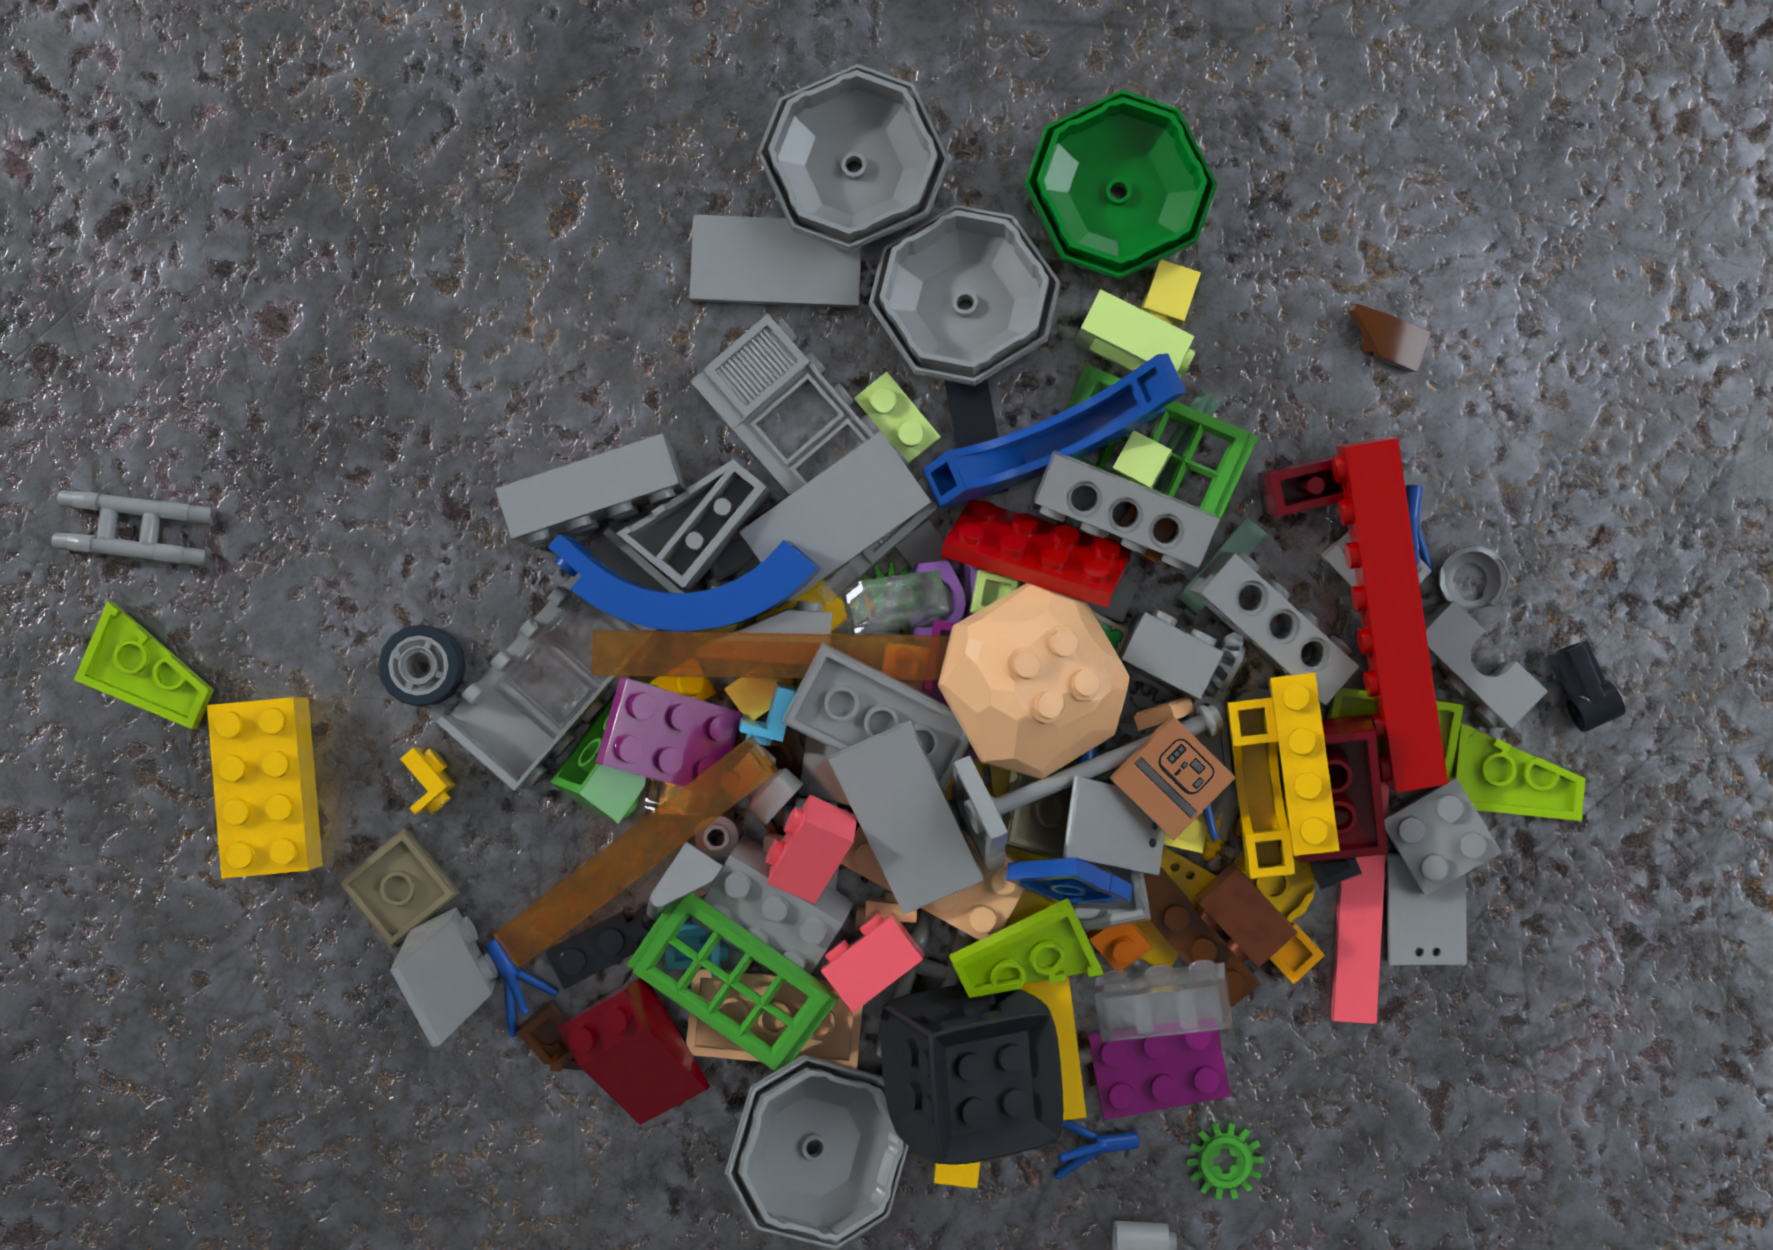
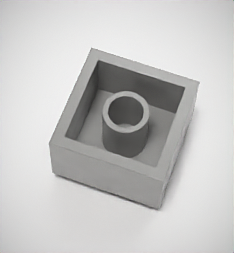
M1156 609L1153 612L1148 611V613L1144 612L1134 615L1127 629L1130 632L1119 654L1124 667L1182 697L1187 696L1190 699H1201L1224 654L1223 651L1214 647L1217 640L1196 629H1193L1192 632L1189 630L1184 632L1176 628L1177 619Z

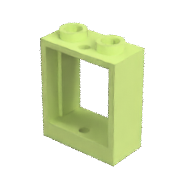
M1100 289L1073 342L1129 372L1134 371L1157 354L1168 353L1179 378L1185 374L1196 353L1189 348L1195 336Z

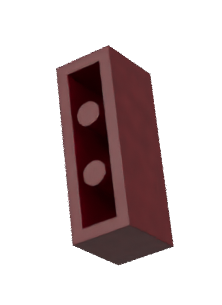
M1335 454L1259 472L1258 477L1266 514L1280 517L1335 504L1339 500H1343L1342 482L1336 483L1332 470V457L1338 455Z

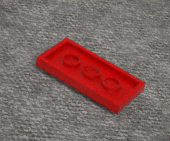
M970 500L943 542L941 557L1108 608L1130 562L1132 550L1111 538H1100L1083 533L1074 527L1060 526L1040 520L1031 514L1017 513L997 507L988 501Z

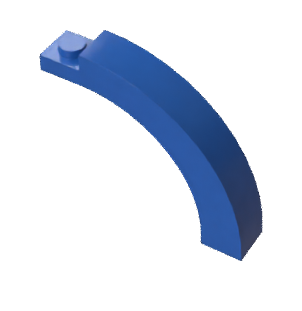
M1157 354L1113 385L1059 414L993 440L948 450L924 467L922 471L938 508L974 500L1043 475L1054 450L1079 459L1112 443L1164 413V407L1185 394L1186 391L1169 354Z
M559 534L549 545V548L558 555L554 561L560 568L573 577L577 573L581 575L571 587V590L589 604L629 623L670 631L707 630L727 627L751 620L789 600L822 570L819 565L792 542L783 540L763 562L734 581L705 591L672 593L644 587L617 574L571 535Z

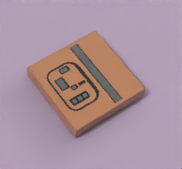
M1170 715L1109 778L1166 834L1175 840L1236 777L1173 715Z

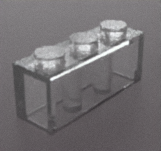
M1199 960L1189 964L1188 967L1171 969L1168 965H1155L1147 968L1145 972L1128 973L1125 970H1112L1104 973L1102 977H1096L1093 994L1102 1042L1233 1028V1011L1225 963L1215 964L1211 960Z

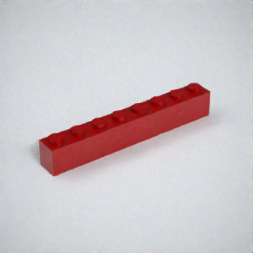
M1385 437L1336 446L1338 456L1332 457V470L1336 483L1342 482L1344 499L1338 501L1340 521L1343 526L1348 525L1350 543H1345V558L1348 568L1355 570L1357 586L1351 587V598L1355 612L1361 611L1363 628L1357 630V638L1361 654H1367L1369 671L1364 672L1363 678L1367 696L1374 698L1376 713L1370 714L1376 730V739H1380L1382 756H1378L1381 782L1386 781V785L1395 793L1448 785L1399 440L1394 437Z

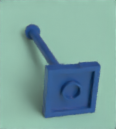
M1097 746L1078 757L1077 764L1095 758ZM1079 858L1008 863L1006 874L1007 881L1056 903L1066 898L1069 899L1071 905L1131 901L1133 884Z

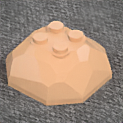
M1026 583L952 626L938 687L981 763L1036 779H1044L1115 735L1130 676L1087 601Z

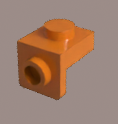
M1134 923L1086 932L1090 942L1117 973L1152 949L1148 939Z

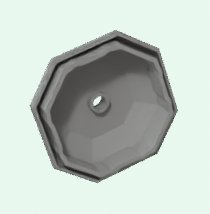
M859 64L780 97L757 152L792 231L848 252L927 218L949 164L948 155L915 85ZM857 161L862 165V168L858 172H850L846 168L848 163Z
M953 205L882 248L869 300V307L914 374L976 386L1048 341L1061 282L1013 215ZM963 300L973 303V306L968 310H962L957 305Z
M802 1055L750 1086L724 1174L755 1230L837 1250L889 1217L909 1146L899 1138L894 1130L886 1103L883 1076ZM812 1140H818V1151L814 1154H808L806 1150L808 1143Z

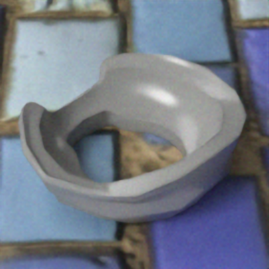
M1467 546L1446 558L1439 570L1438 586L1446 601H1456L1464 610L1488 606L1494 607L1502 600L1508 588L1509 572L1503 559L1495 551L1485 547ZM1464 564L1478 566L1485 576L1482 597L1474 601L1463 600L1453 584V576L1456 570Z

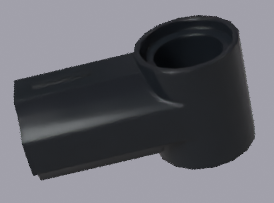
M1588 640L1569 645L1550 655L1569 696L1566 699L1569 715L1581 732L1585 733L1625 714L1626 710L1623 699L1617 688L1605 679Z

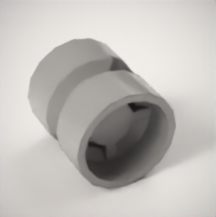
M756 744L723 780L721 785L737 800L748 798L750 800L749 810L767 825L804 783L787 768L777 770L775 768L776 758L761 744Z

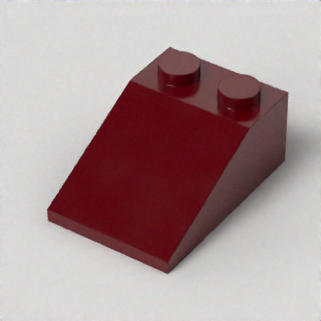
M1370 714L1322 719L1340 851L1298 855L1299 863L1388 854L1376 730Z
M640 977L580 1010L557 1027L578 1066L639 1125L704 1092L710 1087L655 990Z

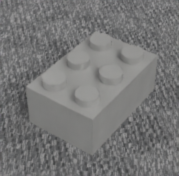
M744 834L703 900L811 975L844 924L854 901L838 891L835 892L825 887L817 902L813 904L767 884L770 865L765 863L767 853L763 851V845ZM694 916L691 919V922L712 934L714 930ZM724 937L721 938L722 941L739 950L743 954L746 953L737 946H735L733 943L725 939Z

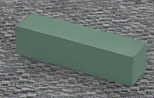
M1249 517L1244 518L1174 599L1194 616L1198 615L1206 605L1193 595L1189 589L1222 551L1235 554L1241 551L1249 556L1268 534Z

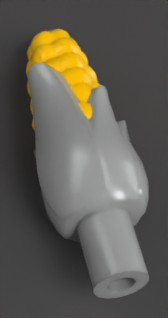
M1231 760V766H1232V771H1231V773L1234 775V773H1233V765H1232V760ZM1234 780L1210 803L1219 839L1215 842L1212 841L1207 831L1203 853H1199L1204 860L1216 858L1224 841H1228L1230 831L1239 815Z

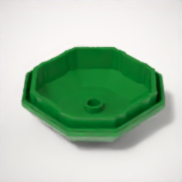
M1120 90L1045 126L1024 186L1061 261L1116 280H1121L1197 244L1217 188V183L1180 109L1125 90ZM1116 186L1122 187L1126 192V196L1121 199L1114 198L1110 190Z

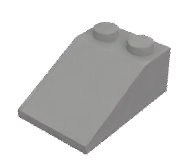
M457 907L410 929L390 969L432 1048L442 1044L492 995L496 983L495 978L498 977L496 966L490 955L487 953L482 955L475 942L478 940V935L474 924L468 916L462 918Z

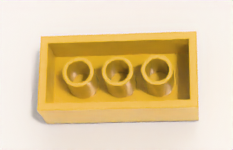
M288 697L207 705L221 879L308 871L323 866L309 697Z

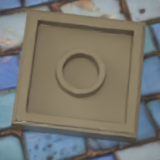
M408 827L403 828L337 882L390 949L403 941L410 929L425 923L460 894L459 890Z

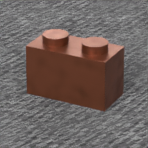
M1234 862L1227 866L1195 896L1198 903L1202 906L1197 911V914L1213 931L1221 927L1231 937L1226 945L1243 963L1250 958L1260 967L1298 933Z

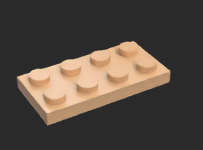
M859 825L855 833L854 843L841 864L892 892ZM963 830L984 874V880L925 905L921 909L981 940L1003 929L1025 888L1006 880L1008 863L1021 861L1005 853L1004 866L988 872L970 834Z
M701 967L692 980L691 990L710 1003L725 982L718 977H712L710 971ZM724 969L729 974L733 971V969ZM745 971L739 981L762 996L777 974ZM815 977L833 990L832 993L837 995L839 999L795 1059L806 1055L857 1069L863 1006L852 1013L826 978ZM785 981L771 1000V1003L794 1018L809 996ZM733 988L719 1007V1010L739 1024H742L756 1003ZM764 1010L750 1031L773 1046L787 1025ZM689 1012L686 1045L693 1056L759 1061Z

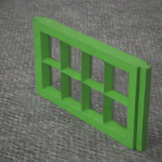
M1085 365L1065 410L1100 392L1101 388H1108L1119 381L1120 378ZM1173 401L1164 407L1165 412L1159 415L1149 438L1156 442L1159 441L1169 417L1195 428L1182 456L1172 453L1168 459L1178 465L1164 494L1171 497L1175 496L1187 468L1212 478L1200 508L1216 514L1220 519L1215 529L1216 532L1257 443L1258 436ZM1204 431L1229 441L1216 471L1191 461ZM1126 434L1119 438V440L1127 442L1130 435ZM1118 439L1104 446L1096 464L1083 458L1078 459L1131 480L1105 468Z
M690 893L665 907L627 963V966L633 969L632 972L774 1071L776 1069L779 1070L796 1058L839 999L837 995L832 993L833 990L694 893ZM690 915L714 930L700 952L676 937ZM722 937L746 952L731 974L708 959ZM670 944L693 960L679 981L656 966ZM754 959L777 974L762 996L739 981ZM701 967H704L725 982L710 1003L688 988V985ZM785 981L809 996L794 1018L771 1003V1000ZM733 988L756 1003L742 1024H739L719 1010V1007ZM764 1010L787 1025L773 1046L750 1031Z

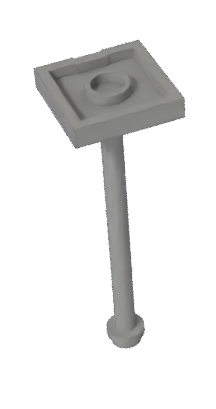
M1201 705L1196 708L1195 717L1180 722L1193 736L1203 732L1210 738L1217 735L1218 730L1223 729L1222 717L1214 705L1208 707ZM1151 735L997 798L989 795L970 756L953 762L952 799L987 871L990 872L1000 868L1005 863L1008 831L1002 821V814L1073 786L1075 775L1090 779L1121 766Z

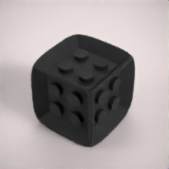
M958 984L908 994L883 1005L880 1019V1042L888 1112L896 1134L919 1155L937 1164H970L1033 1150L1047 1145L1060 1137L1064 1109L1058 1036L1051 1012L1040 999L1022 989L969 998L964 986Z

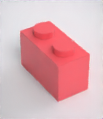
M809 795L801 810L795 807L791 811L785 824L784 832L786 834L782 841L775 839L767 853L765 863L770 865L767 884L815 904L854 843L857 823L856 816L815 796Z
M893 912L885 918L880 913H877L859 927L863 935L849 945L844 939L824 954L828 962L823 965L821 972L852 1013L924 958L922 949Z

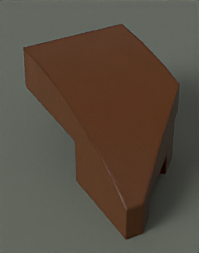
M1350 304L1348 309L1350 318H1356L1363 340L1359 342L1362 351H1373L1375 358L1403 371L1418 372L1431 332L1384 312L1359 304Z
M552 1001L520 1024L517 1028V1033L544 1064L550 1065V1071L561 1072L562 1069L582 1070L557 1030V1027L567 1021V1019Z

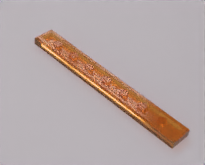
M592 630V675L804 678L821 643L824 642L897 680H939L949 636Z
M753 735L493 936L517 968L520 969L779 771Z

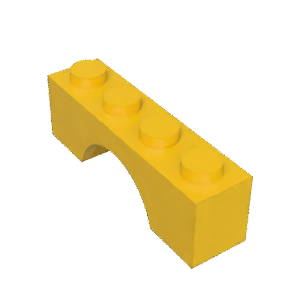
M1316 673L1270 678V693L1273 698L1285 790L1286 813L1293 856L1340 851Z
M1273 698L1224 703L1233 773L1236 777L1234 781L1247 876L1250 879L1295 874L1290 829L1286 819L1280 784L1278 736Z

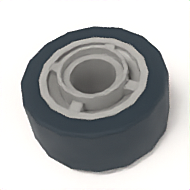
M416 625L405 627L391 635L381 650L378 667L380 680L390 695L401 703L413 706H428L440 704L454 695L463 682L466 664L464 652L453 636L440 628ZM421 654L428 656L431 661L430 672L423 678L414 671V662Z

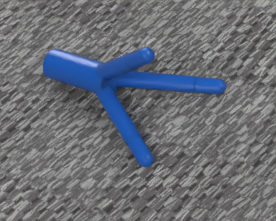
M1406 485L1416 564L1418 565L1420 562V554L1423 562L1432 570L1429 575H1432L1434 567L1419 525L1423 487L1420 485Z
M497 938L484 947L503 978L508 1035L515 1037L517 1032L514 1000L521 1015H527L529 1012L517 979L551 996H556L558 989L518 969L500 938Z
M1064 1120L1063 1128L1094 1143L1060 1153L1057 1156L1059 1162L1072 1161L1054 1173V1177L1056 1179L1063 1178L1101 1153L1138 1149L1139 1138L1137 1132L1099 1135L1076 1123Z

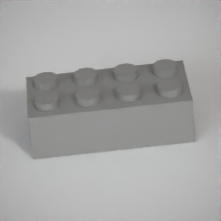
M661 433L495 488L511 539L526 544V546L533 545L534 549L549 546L557 535L565 532H574V535L577 536L594 531L599 528L597 522L607 518H614L615 522H620L639 515L638 508L650 504L655 505V508H657L661 504H666L682 494L687 488L673 446Z

